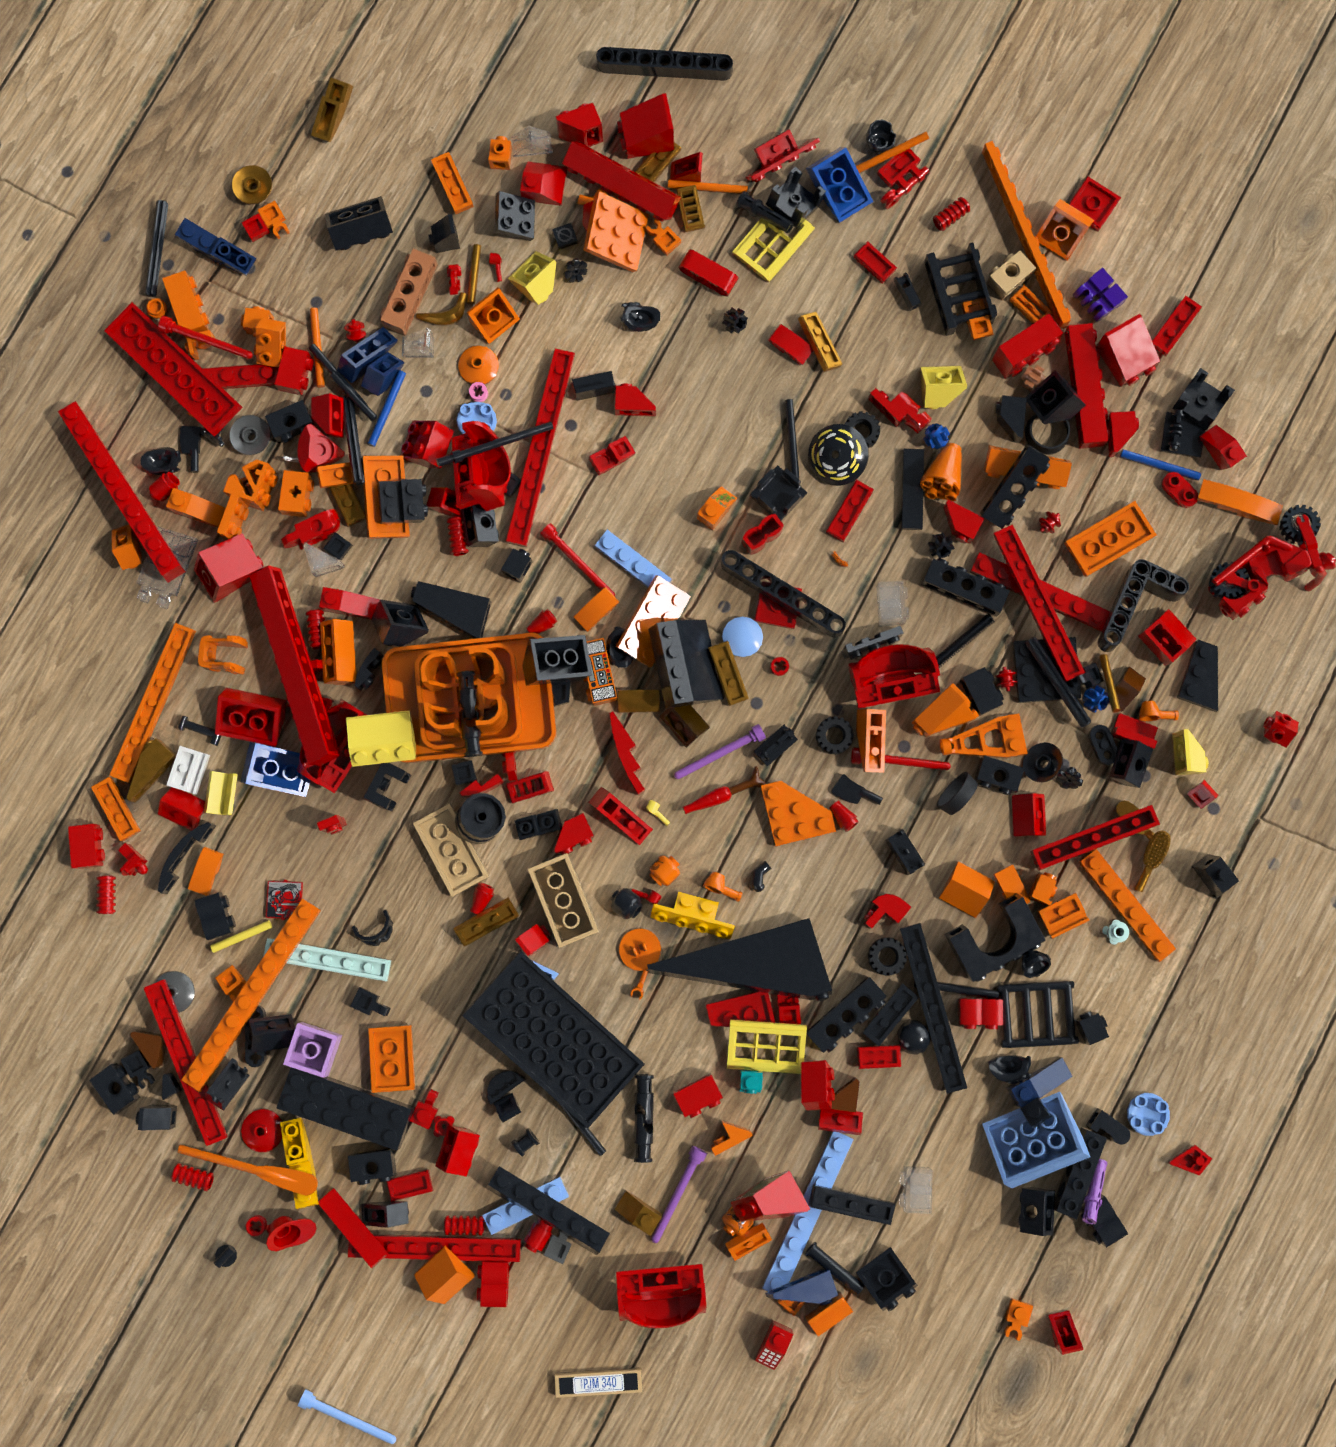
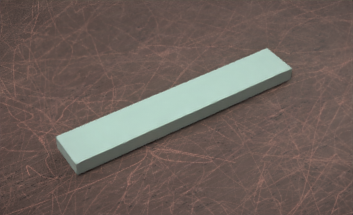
M267 938L264 955L275 939ZM299 944L287 961V964L388 981L392 960Z

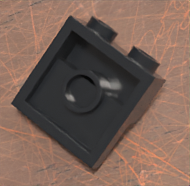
M401 479L400 481H379L377 483L381 524L421 523L428 516L427 504H423V497L426 496V485L422 484L421 479Z
M891 1247L856 1272L882 1311L886 1309L888 1312L892 1311L899 1305L897 1302L903 1296L908 1299L916 1293L915 1287L918 1285Z

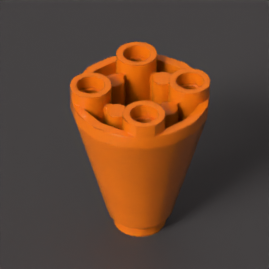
M955 443L946 444L922 476L920 486L925 491L927 498L956 501L961 487L962 452L959 445Z

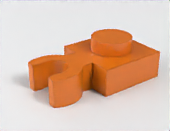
M275 200L258 209L267 228L271 229L273 227V233L277 239H280L278 232L281 229H284L287 234L290 233L287 225L282 223L286 219Z
M654 219V224L657 228L651 229L647 226L646 231L649 235L656 236L653 242L668 256L681 244V239L668 226L663 230L661 222Z
M1011 1298L1005 1317L1010 1322V1325L1006 1326L1004 1330L1006 1337H1009L1010 1332L1015 1330L1017 1332L1015 1339L1021 1340L1022 1331L1020 1328L1021 1325L1028 1327L1033 1309L1032 1304Z

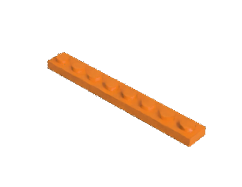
M178 623L174 624L109 776L131 784L140 755L145 750L144 746L149 742L194 638L195 630Z

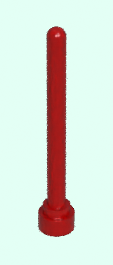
M163 315L159 320L158 330L163 333L175 332L247 359L253 357L252 352L177 325L170 317Z
M549 523L540 532V535L545 540L552 541L600 590L606 587L615 596V593L558 536L557 528L552 523Z
M853 747L851 764L860 765L862 763L860 749ZM885 755V763L939 770H949L951 768L949 762Z

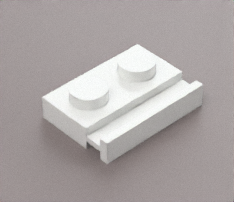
M179 746L166 785L197 795L210 755Z

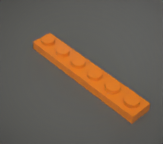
M1097 849L1079 861L1080 865L1158 962H1161L1176 950L1174 945Z

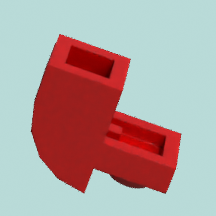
M884 894L877 896L871 901L876 909L871 908L864 916L866 921L863 924L872 929L884 914L897 924L912 907L896 895Z

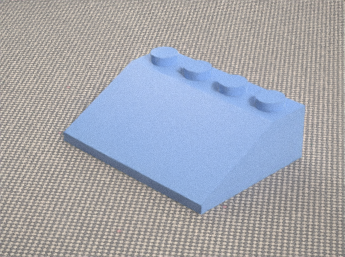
M1061 1092L1041 1099L1052 1117L1036 1128L1030 1126L1020 1110L1021 1108L982 1124L1004 1185L1015 1188L1090 1157L1083 1136Z

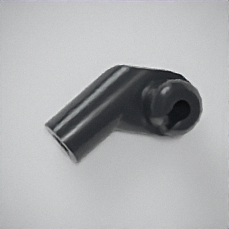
M766 861L755 868L750 875V886L756 892L764 890L763 875L772 869Z

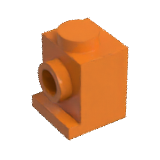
M497 136L496 139H491L488 158L490 169L510 170L512 145L511 140L504 136Z
M1047 872L1044 875L1037 874L1028 897L1045 906H1051L1052 901H1049V898H1053L1057 891L1055 886L1057 877Z

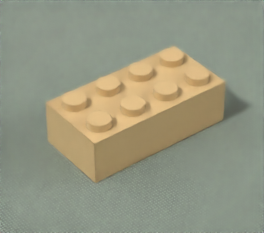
M568 853L528 869L559 948L599 932Z

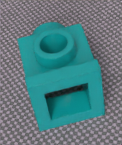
M740 1070V1092L749 1094L761 1093L763 1072Z

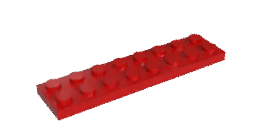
M133 302L104 330L214 437L243 408L168 335L159 331L158 326Z

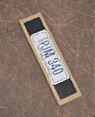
M641 1368L555 1374L556 1398L642 1392Z

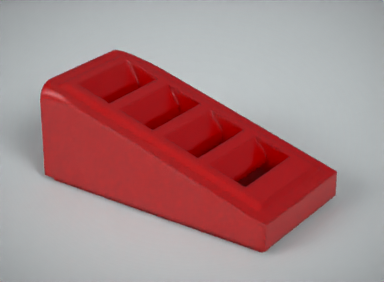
M548 771L506 784L512 804L554 791ZM540 778L542 779L544 789H542ZM532 780H534L537 788L536 792H534ZM523 783H526L529 792V794L527 795ZM516 785H518L521 794L520 797H518L515 788Z

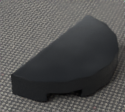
M503 1071L496 1074L490 1080L487 1088V1099L490 1105L526 1079L514 1071Z

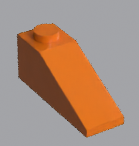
M173 488L166 505L175 514L219 528L226 509L218 504Z
M857 709L856 731L863 772L884 773L886 710Z

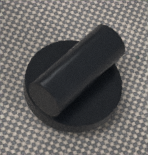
M228 1244L219 1247L215 1253V1266L220 1268L221 1266L229 1267L234 1264L237 1259L236 1249Z

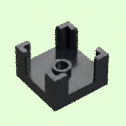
M794 167L780 188L778 184L772 188L766 205L788 220L793 221L794 227L797 229L820 206L826 190L818 186L814 195L799 184L802 172Z
M1200 368L1172 409L1183 410L1184 417L1207 430L1235 390L1226 385L1222 391H1219L1204 381L1208 372Z
M381 763L364 798L393 812L397 803L383 796L391 783V778L394 777L403 783H408L412 775L391 763Z

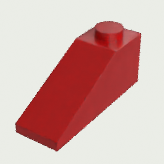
M323 587L319 607L324 612L371 620L380 599Z
M600 787L588 802L638 845L653 830L603 787Z

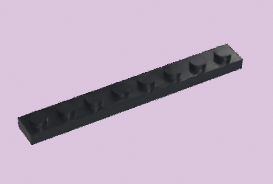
M921 923L902 927L900 932L946 1093L967 1089Z

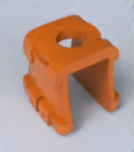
M210 635L201 638L198 653V664L201 667L214 672L226 670L232 674H245V668L231 662H215L217 646L248 648V642L245 638L228 635L227 638H212Z

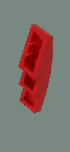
M612 711L609 714L618 755L630 782L639 796L645 792V788L635 775L636 772L641 770V767L631 754L636 745Z

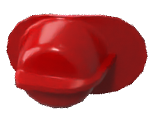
M289 1216L276 1218L271 1224L266 1226L268 1233L267 1248L271 1251H280L307 1242L316 1233L315 1222L306 1218L293 1220Z

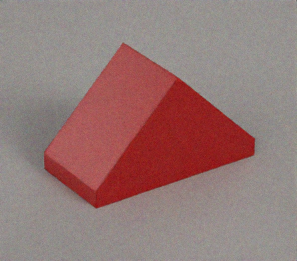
M697 152L672 161L670 180L701 182L703 153Z
M1070 1311L1048 1315L1055 1348L1062 1355L1082 1351L1083 1346Z

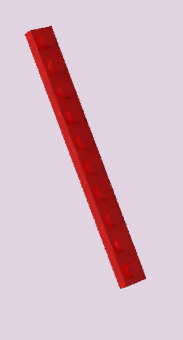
M556 348L554 350L535 425L538 426L551 421L553 429L532 437L506 539L507 543L527 547L575 357L574 352Z

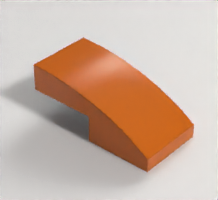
M983 299L963 302L962 309L964 314L985 309ZM989 315L967 321L973 340L994 335Z
M605 587L574 618L588 632L620 602Z
M203 847L188 889L208 896L211 893L215 875L219 872L224 854Z
M1010 865L993 874L1003 892L1004 899L1017 893L1024 898L1026 904L1030 903L1028 894L1014 865Z
M233 965L215 978L224 993L233 1002L246 984L245 979Z

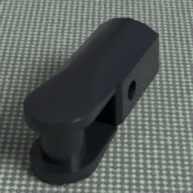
M905 272L902 277H895V285L909 311L921 306L922 303L911 283L909 275ZM907 284L908 287L904 289L902 285Z

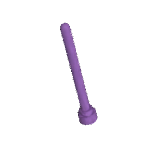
M759 724L751 727L752 730L749 731V734L674 773L675 779H681L751 741L760 742L766 739Z
M692 1146L688 1153L690 1161L651 1237L653 1243L659 1242L697 1164H700L701 1161L704 1162L707 1156L705 1151L696 1146Z

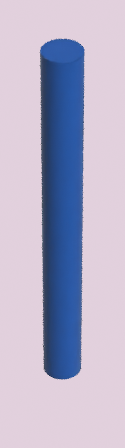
M401 370L397 373L367 443L370 446H376L406 376V373Z
M1122 449L1120 454L1122 458L1168 472H1177L1181 476L1198 481L1201 477L1200 472Z

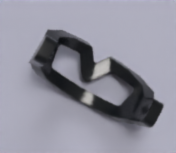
M386 909L383 910L386 921L378 934L364 937L359 934L358 928L354 925L352 929L355 936L370 946H379L381 942H387L393 932V922Z

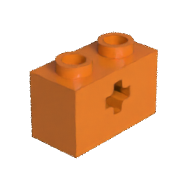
M284 470L278 507L282 515L307 517V512H310L312 504L311 499H309L310 492L314 490V480L309 473Z

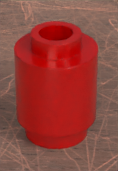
M171 472L163 473L149 485V494L154 500L164 501L171 495L173 488L178 489L180 481Z
M538 1219L537 1222L533 1223L523 1240L527 1243L525 1247L534 1253L538 1250L542 1252L552 1235L551 1230L553 1226Z

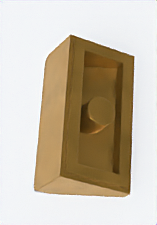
M618 690V713L660 712L659 690Z

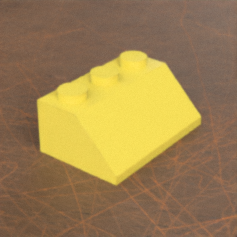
M410 710L346 718L348 748L352 767L416 759V742Z

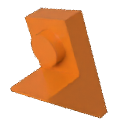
M722 1121L729 1136L725 1138L723 1135L713 1140L714 1144L711 1146L714 1155L716 1156L752 1137L751 1130Z

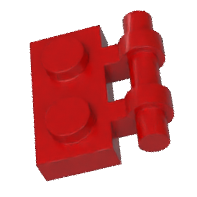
M908 149L894 156L878 170L877 175L890 188L897 184L899 188L895 194L901 197L903 194H908L917 182L921 183L929 173V169L924 166L919 170L917 165L921 159L911 149ZM910 172L912 177L906 181L903 177Z

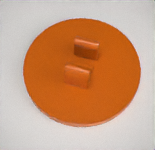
M634 929L622 938L619 945V954L627 967L643 971L648 969L647 965L658 961L661 954V945L656 935L651 931Z

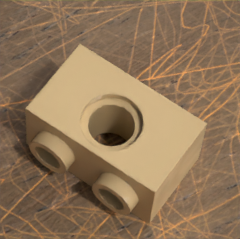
M1018 251L1015 255L1011 253L1003 261L1004 264L1000 268L996 266L989 272L990 277L987 284L1002 300L1030 278L1036 269L1021 251ZM1006 271L1012 272L1014 276H1008L1006 274Z

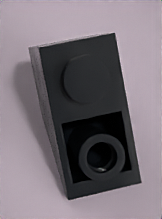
M152 1104L140 1108L136 1114L138 1130H170L175 1128L177 1106Z

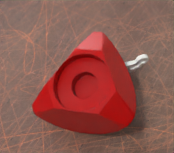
M308 424L303 429L299 438L298 458L285 456L283 459L300 463L305 472L312 473L316 472V468L319 466L332 465L342 459L344 451L318 428Z

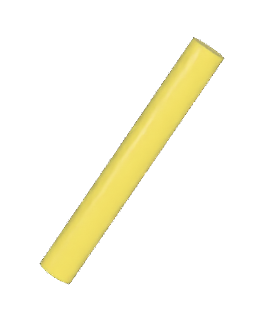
M270 920L210 945L213 953L271 929L272 924Z

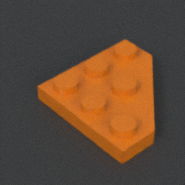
M782 781L760 785L775 846L836 832L832 812Z

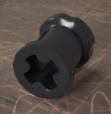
M529 1128L526 1129L525 1134L511 1142L521 1156H524L525 1152L532 1146L540 1144L538 1138Z

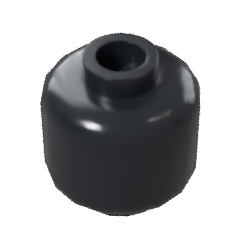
M628 888L615 891L611 897L612 910L623 919L635 918L643 907L641 897Z

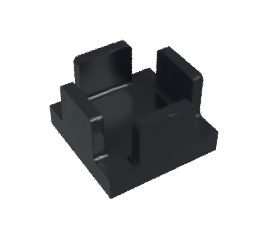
M777 465L774 470L770 469L758 482L750 497L770 515L776 514L780 521H782L808 492L800 486L801 481L787 468L783 470Z

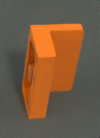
M841 1292L838 1293V1296L832 1298L833 1301L831 1303L821 1305L805 1316L807 1323L818 1337L853 1312Z

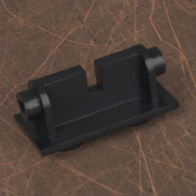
M784 724L753 752L768 767L798 739L794 732Z

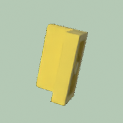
M210 771L204 813L232 815L237 774Z

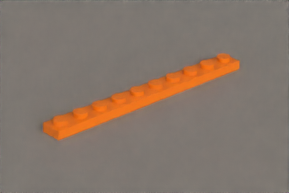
M993 141L985 143L982 154L1026 256L1036 267L1034 274L1048 307L1053 312L1052 316L1059 328H1066L1071 321L1070 311L1068 308H1065L1062 302V293L1055 286V277L1048 270L1046 256L1039 249V240L1032 233V225L1029 218L1025 217L1023 203L1021 200H1018L1016 187L1013 182H1010L1008 169L1005 164H1002L1000 159V150L998 147H995Z
M302 898L182 1078L183 1082L199 1092L203 1090L319 915L320 909Z

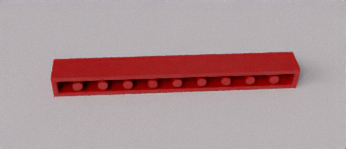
M75 401L59 410L58 413L162 577L169 583L186 571L82 408Z
M268 565L249 576L252 583L251 587L255 593L257 606L263 618V625L269 637V644L272 647L275 663L279 669L280 680L284 685L287 695L286 699L290 704L293 714L292 718L296 724L299 733L298 737L305 752V759L308 765L322 766L339 757L340 752L282 570Z

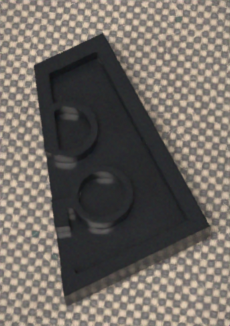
M1201 640L1195 642L1177 695L1178 699L1214 712L1218 711V646Z

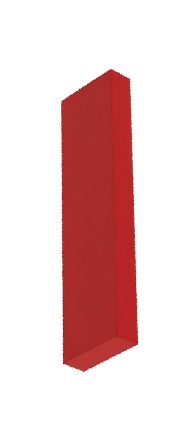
M335 1188L318 1201L320 1207L371 1269L389 1254Z

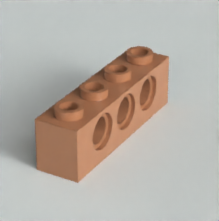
M414 248L411 254H408L405 258V267L397 276L395 289H392L389 293L387 307H384L380 313L383 327L404 336L408 332L438 266L435 257ZM414 271L420 272L418 276H411ZM406 289H412L411 293L409 294H403V291ZM397 307H404L401 312H395Z

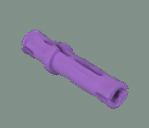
M1099 1159L1087 1196L1084 1199L1085 1210L1082 1221L1087 1224H1096L1098 1210L1102 1205L1101 1192L1107 1162L1103 1159Z

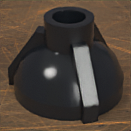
M1028 950L1023 953L1021 967L1024 976L1027 978L1038 977L1046 972L1051 966L1050 956L1037 950Z

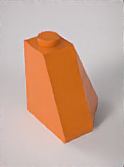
M952 683L912 724L916 733L920 736L928 737L971 722L979 715L976 710H970V700Z

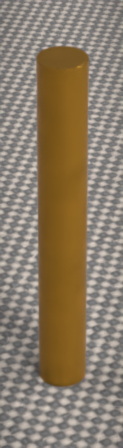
M479 244L473 245L467 303L472 305L475 304L481 253V245Z
M1103 654L1099 658L1112 712L1117 713L1120 711L1119 701L1108 655Z

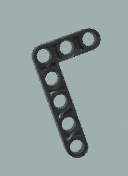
M1137 560L1126 573L1098 638V647L1104 652H1111L1120 644L1143 589L1169 601L1176 602L1189 590L1187 580L1147 560ZM1114 620H1117L1120 625H1117ZM1107 637L1111 638L1113 643L1109 642Z

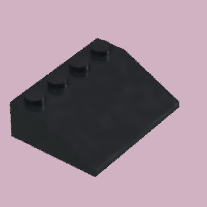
M706 620L659 622L648 629L666 709L723 700L719 677L708 649L712 645Z

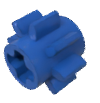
M935 423L926 429V437L923 439L927 446L940 449L948 443L949 439L947 436L950 433L946 426L943 427L942 424Z
M1096 686L1095 689L1089 688L1083 695V701L1085 702L1083 705L1096 713L1097 709L1104 710L1109 704L1108 693L1099 686Z

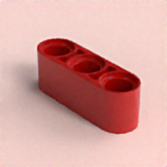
M691 249L688 250L678 267L685 275L723 296H728L738 281V276L735 273Z

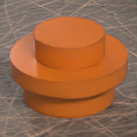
M155 298L148 302L146 310L152 318L159 319L166 314L167 305L163 300Z

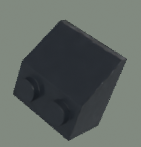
M1056 370L1025 397L1027 398L1026 402L1044 425L1070 420L1086 406L1068 381Z
M380 599L371 618L382 644L387 646L402 647L427 634L429 631L418 606L413 604Z

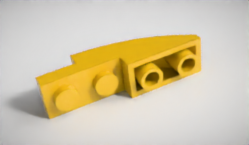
M302 1118L280 1122L286 1163L289 1169L310 1173L316 1177L311 1149ZM317 1190L308 1196L293 1192L296 1209L319 1205Z

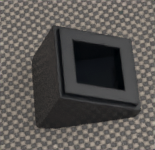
M173 1073L163 1075L162 1100L169 1099L182 1091Z

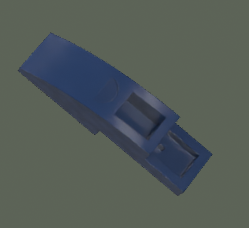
M184 218L175 233L176 238L192 246L195 251L245 276L248 275L257 259L222 237L218 238Z

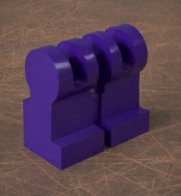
M1103 267L1073 293L1076 299L1082 295L1086 296L1080 302L1082 306L1091 303L1095 296L1099 298L1087 309L1089 314L1095 310L1099 311L1093 318L1096 323L1121 306L1128 298L1117 283L1111 287L1114 280Z

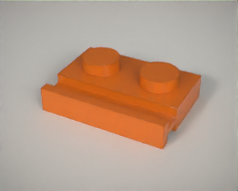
M1076 893L1037 911L1051 939L1090 921Z

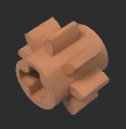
M1037 364L1034 369L1029 366L1021 377V380L1025 381L1023 387L1029 391L1033 387L1036 388L1046 378L1042 374L1045 369Z

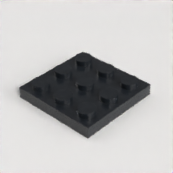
M1069 637L1077 655L1076 637ZM1038 639L1039 643L1041 644V646L1043 647V649L1045 650V652L1047 653V655L1059 671L1044 639ZM1028 640L1014 641L1013 653L1018 703L1062 700L1026 646V641ZM1067 681L1066 683L1075 697L1081 699L1080 685L1072 688L1070 681Z

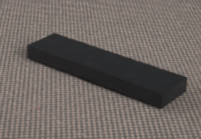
M903 449L901 530L923 529V489L920 486V480L924 475V449Z
M814 1184L808 1204L812 1208L891 1225L896 1205L894 1202Z

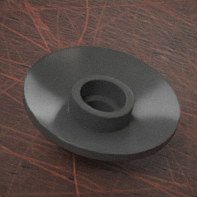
M243 416L236 420L230 429L231 444L238 452L244 455L258 454L270 442V428L258 416ZM254 434L255 438L253 440H249V436Z
M171 971L164 973L156 982L165 979L169 990L173 989L175 991L172 997L180 1013L186 1010L193 1002L195 996L194 984L182 972Z

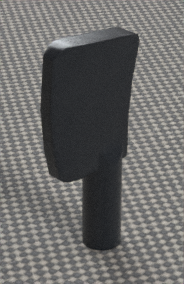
M182 426L180 428L181 453L185 455L190 454V472L198 473L202 436L200 432L202 428Z
M842 774L832 789L834 795L854 804H858L861 797L878 805L883 800V797L858 785L845 774Z

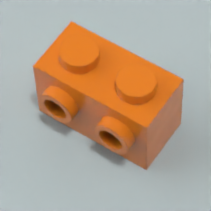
M261 318L253 329V337H256L253 351L254 355H256V364L279 368L284 346H286V322Z

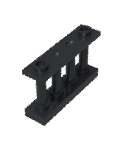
M973 242L969 243L966 254L939 260V258L936 259L933 252L926 254L924 260L946 336L954 334L958 324L967 322L969 319L989 315L990 322L993 324L997 316L996 306L991 302L979 263L980 253L978 249H975ZM967 261L970 263L972 272L946 279L941 276V268ZM975 280L977 291L954 297L947 296L946 289L948 286ZM979 298L983 299L985 309L958 316L956 314L953 315L951 309L953 305Z

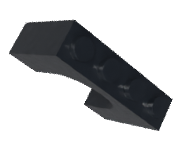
M1016 893L998 903L1010 926L1009 939L1001 949L995 952L981 951L969 929L963 924L944 934L965 975L972 982L985 979L986 974L1002 969L1007 962L1020 959L1023 953L1039 948L1041 943L1046 941L1021 895Z

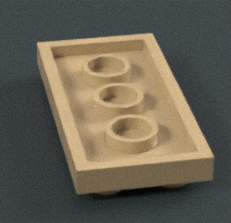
M449 803L414 822L413 825L451 897H454L489 878V875L472 843L464 840L456 830V813Z

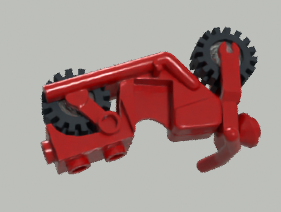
M1303 504L1301 508H1299V505H1295L1294 508L1290 507L1283 515L1279 530H1282L1281 535L1286 536V541L1274 536H1266L1235 562L1230 564L1224 562L1222 566L1219 564L1213 570L1209 579L1208 590L1211 594H1214L1215 598L1220 597L1219 607L1226 617H1230L1232 620L1238 616L1242 618L1250 611L1249 607L1254 603L1256 605L1260 604L1266 598L1265 593L1268 589L1266 577L1269 575H1280L1287 582L1306 573L1309 569L1310 573L1315 577L1304 586L1305 591L1309 592L1322 583L1327 574L1326 570L1336 568V559L1332 554L1325 552L1319 554L1317 550L1318 543L1315 536L1321 527V523H1319L1321 518L1320 516L1317 517V511L1312 512V507L1306 509V505Z

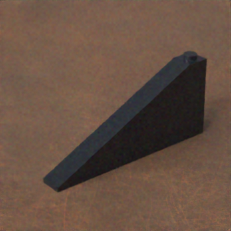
M810 918L647 965L650 974L800 999H817V1002L829 998V995H832V987Z

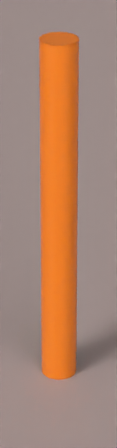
M927 131L857 165L858 172L861 173L928 140Z
M668 180V188L673 189L696 185L697 190L741 194L748 190V186Z
M310 308L312 341L322 351L318 308ZM314 356L317 387L323 388L325 387L323 365Z

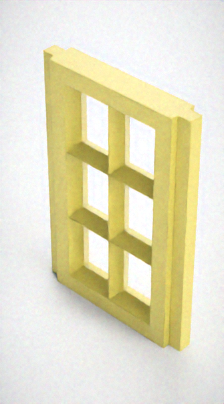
M761 218L732 251V254L764 280L770 282L813 232L815 227L805 220L800 225V230L791 239L783 233L784 231L779 230ZM770 227L777 234L766 245L758 238ZM781 236L789 243L777 254L770 247ZM756 242L764 249L755 260H752L746 255V252ZM768 251L775 259L765 270L757 262Z
M730 1020L727 1069L801 1074V1062H804L807 1025ZM737 1032L754 1033L753 1044L736 1043ZM759 1033L776 1035V1046L758 1044ZM781 1035L798 1036L797 1047L780 1046ZM736 1047L753 1048L752 1059L735 1058ZM758 1048L775 1049L774 1060L757 1059ZM780 1050L797 1051L796 1062L779 1061Z

